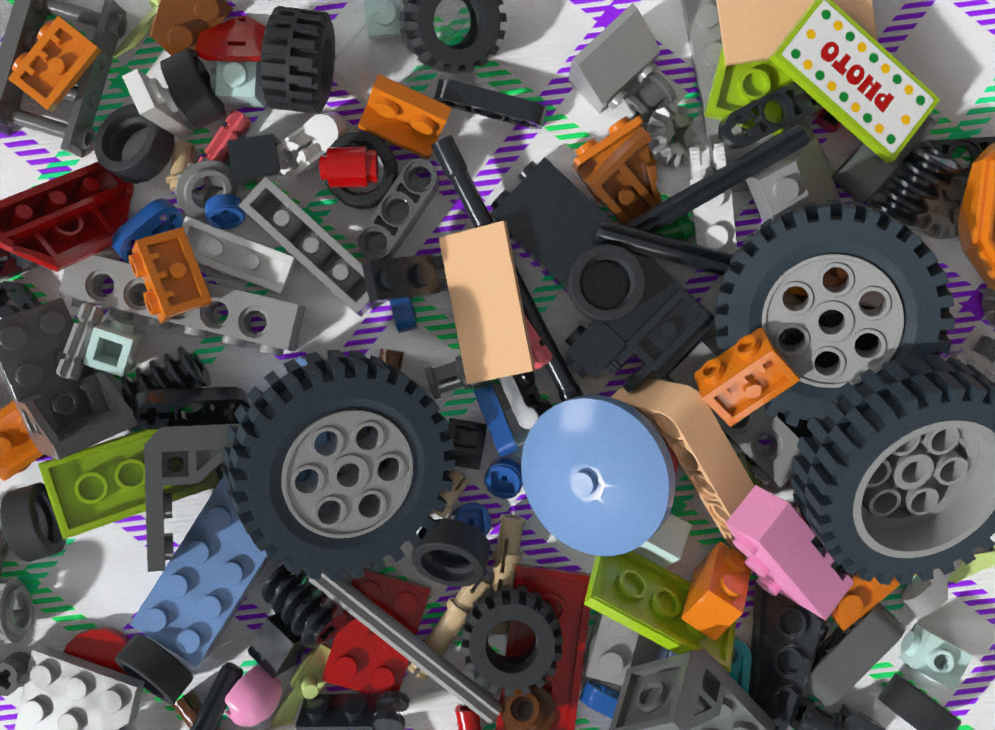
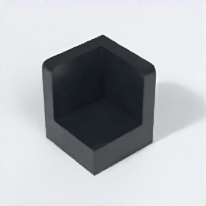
M274 134L227 141L232 179L241 186L257 184V178L280 174L277 146L281 143V140Z
M275 613L265 619L248 648V654L274 678L295 666L307 647H304L301 637L295 636L292 633L291 626L284 624L281 615Z

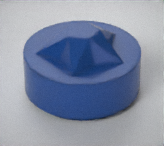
M220 194L211 197L204 206L207 223L214 228L224 230L238 227L246 219L245 211L238 206L243 200L231 194Z
M500 458L493 461L484 477L488 491L501 499L515 497L523 486L520 464L509 458Z
M469 502L458 506L451 516V519L473 525L483 532L485 536H487L491 529L490 513L483 505L476 502Z

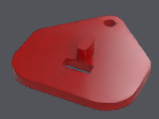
M244 15L225 21L199 34L196 43L197 55L208 61L259 62L261 61L262 41L266 26Z

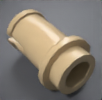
M174 142V151L170 158V176L166 177V183L170 184V191L174 192L173 189L177 186V174H182L187 169L188 162L194 163L195 145L190 142Z
M457 470L449 471L447 474L453 480L451 492L442 490L439 492V495L447 502L443 513L432 509V512L441 518H445L448 513L451 515L454 513L452 507L468 484L471 483L470 479Z

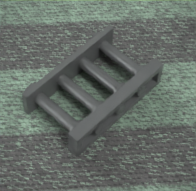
M15 0L0 47V133L11 136L13 127L16 125L62 138L63 141L60 149L83 158L85 150L91 146L94 130L92 126L113 60L112 55L116 50L119 38L124 36L127 28V12L114 0H105L101 12L62 0ZM50 14L96 27L92 43L102 50L82 75L79 87L74 85L64 98L74 101L68 124L21 110L20 103L24 91L8 79L13 73L12 66L15 60L24 52H29L38 41V32L43 27L46 16Z

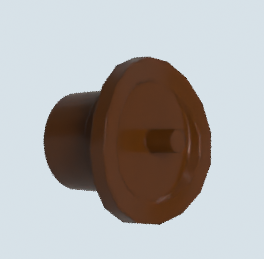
M534 684L531 686V693L522 695L521 689H515L514 697H504L501 711L502 720L507 730H550L556 718V704L551 694L543 687L539 689Z

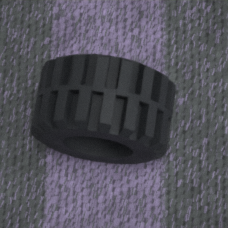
M442 0L402 1L406 5L404 12L399 13V21L404 23V29H400L402 38L407 39L409 43L406 47L410 53L418 57V61L433 69L454 74L475 71V66L483 67L489 62L487 59L489 54L496 55L500 49L496 45L497 39L504 40L506 31L500 30L501 22H507L506 13H502L499 10V6L504 4L503 0H462L470 13V28L466 37L454 46L444 44L438 38L434 29V13Z
M277 6L273 9L267 21L262 41L260 69L265 100L272 109L320 114L329 99L334 74L335 34L328 12Z
M510 584L501 585L500 591L495 592L494 588L486 591L483 599L478 597L473 602L471 611L468 610L465 616L461 638L462 656H465V666L468 672H474V680L480 686L484 682L488 683V691L496 694L498 688L505 689V696L514 697V690L521 689L522 695L531 693L532 685L536 684L540 689L546 684L545 677L547 675L553 677L557 671L556 662L561 661L563 654L561 647L563 638L557 615L554 613L553 606L549 601L545 602L542 599V594L534 590L533 593L527 591V587L518 585V589H510ZM516 620L532 628L535 632L536 640L531 649L518 657H505L495 652L488 643V635L499 623Z

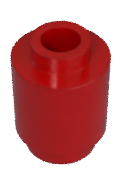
M366 146L328 147L326 156H320L321 180H328L330 188L368 187L369 183H378L377 150H367Z

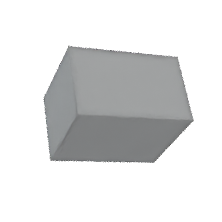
M511 407L503 410L512 433L524 429L519 425Z

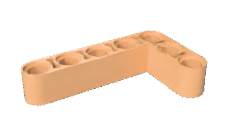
M647 377L629 393L623 387L619 388L611 398L620 400L638 410L654 425L660 435L665 438L723 537L733 550L741 552L733 544L735 538L726 522L753 489L754 484L701 394L688 385Z

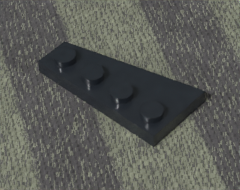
M756 581L751 638L752 661L748 695L776 723L775 730H791L827 620L822 619L781 593H778L777 596L771 595Z

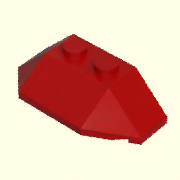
M97 161L0 200V248L55 272L82 261L112 246L114 233L127 222L134 185L124 182Z

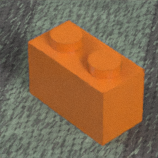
M719 542L693 571L681 619L714 641L744 612L751 569L745 564L746 557L741 552Z

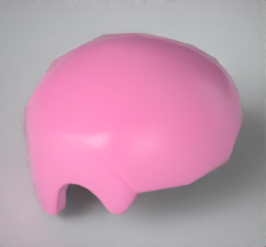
M259 664L246 672L236 682L225 698V703L230 711L226 710L225 713L233 723L252 727L266 721L274 713L282 695V686L278 677L273 678Z

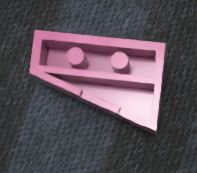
M757 485L753 487L726 522L735 538L733 544L747 558L745 564L757 574V583L771 595L777 596L778 593H781L822 619L827 620L854 583L847 574H842L831 567L834 560L826 550L820 553L811 541L816 535L791 504Z

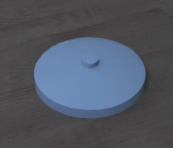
M583 395L570 398L542 414L532 426L525 440L521 459V472L527 499L545 528L569 547L596 556L621 555L640 547L653 537L665 523L675 496V472L671 455L666 443L654 425L630 405L601 395Z

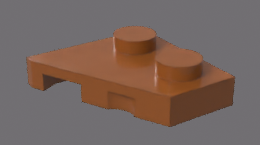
M158 0V9L153 17L149 35L171 56L188 47L195 51L199 34L220 24L233 11V8L226 0Z
M639 127L585 180L592 191L619 222L623 224L662 203L660 192L656 188L658 180L656 165L651 162L648 143L652 142L651 135L642 127Z

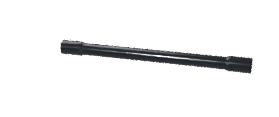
M447 136L432 144L431 148L446 177L452 182L474 227L477 228L494 223L468 172V166L453 136ZM515 265L524 314L542 340L539 341L541 346L546 344L553 355V359L545 367L558 390L561 402L583 396L584 394L580 386L574 381Z

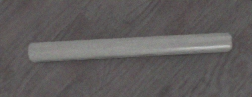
M324 569L322 570L320 580L308 578L310 583L485 721L492 723L499 716L502 705L497 699L342 578V581H331Z

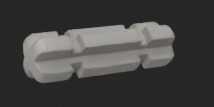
M83 303L80 306L77 314L79 322L74 323L63 351L66 354L65 359H60L56 369V374L60 377L72 381L80 379L84 368L81 363L85 359L93 328L101 323L104 311L100 307L89 303Z

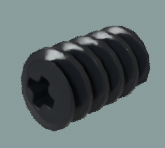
M926 140L924 141L929 147L927 150L915 147L912 149L914 156L918 160L916 164L907 161L901 163L907 173L906 177L895 174L891 176L897 188L892 190L883 187L880 190L887 201L882 203L872 200L870 203L873 208L876 207L885 211L889 216L899 219L905 225L915 227L920 221L913 211L926 214L930 208L924 198L937 201L941 196L934 185L948 187L951 181L945 172L959 174L962 170L957 161Z
M181 345L177 348L178 360H175L167 352L163 355L164 367H161L155 360L149 362L150 374H147L141 367L136 368L137 381L135 382L129 375L125 374L121 377L124 401L132 410L131 402L133 398L145 390L200 388V385L206 388L210 387L211 378L200 357L193 352L189 353ZM154 407L148 408V412L154 411Z
M283 563L268 578L262 589L261 596L266 603L271 604V608L276 614L281 615L284 624L291 626L292 633L295 636L301 637L304 647L313 648L319 646L342 629L346 624L347 615L343 613L333 618L338 605L335 602H331L323 607L328 596L322 591L313 596L317 587L310 582L305 583L308 578L305 571L301 570L296 575L289 572Z

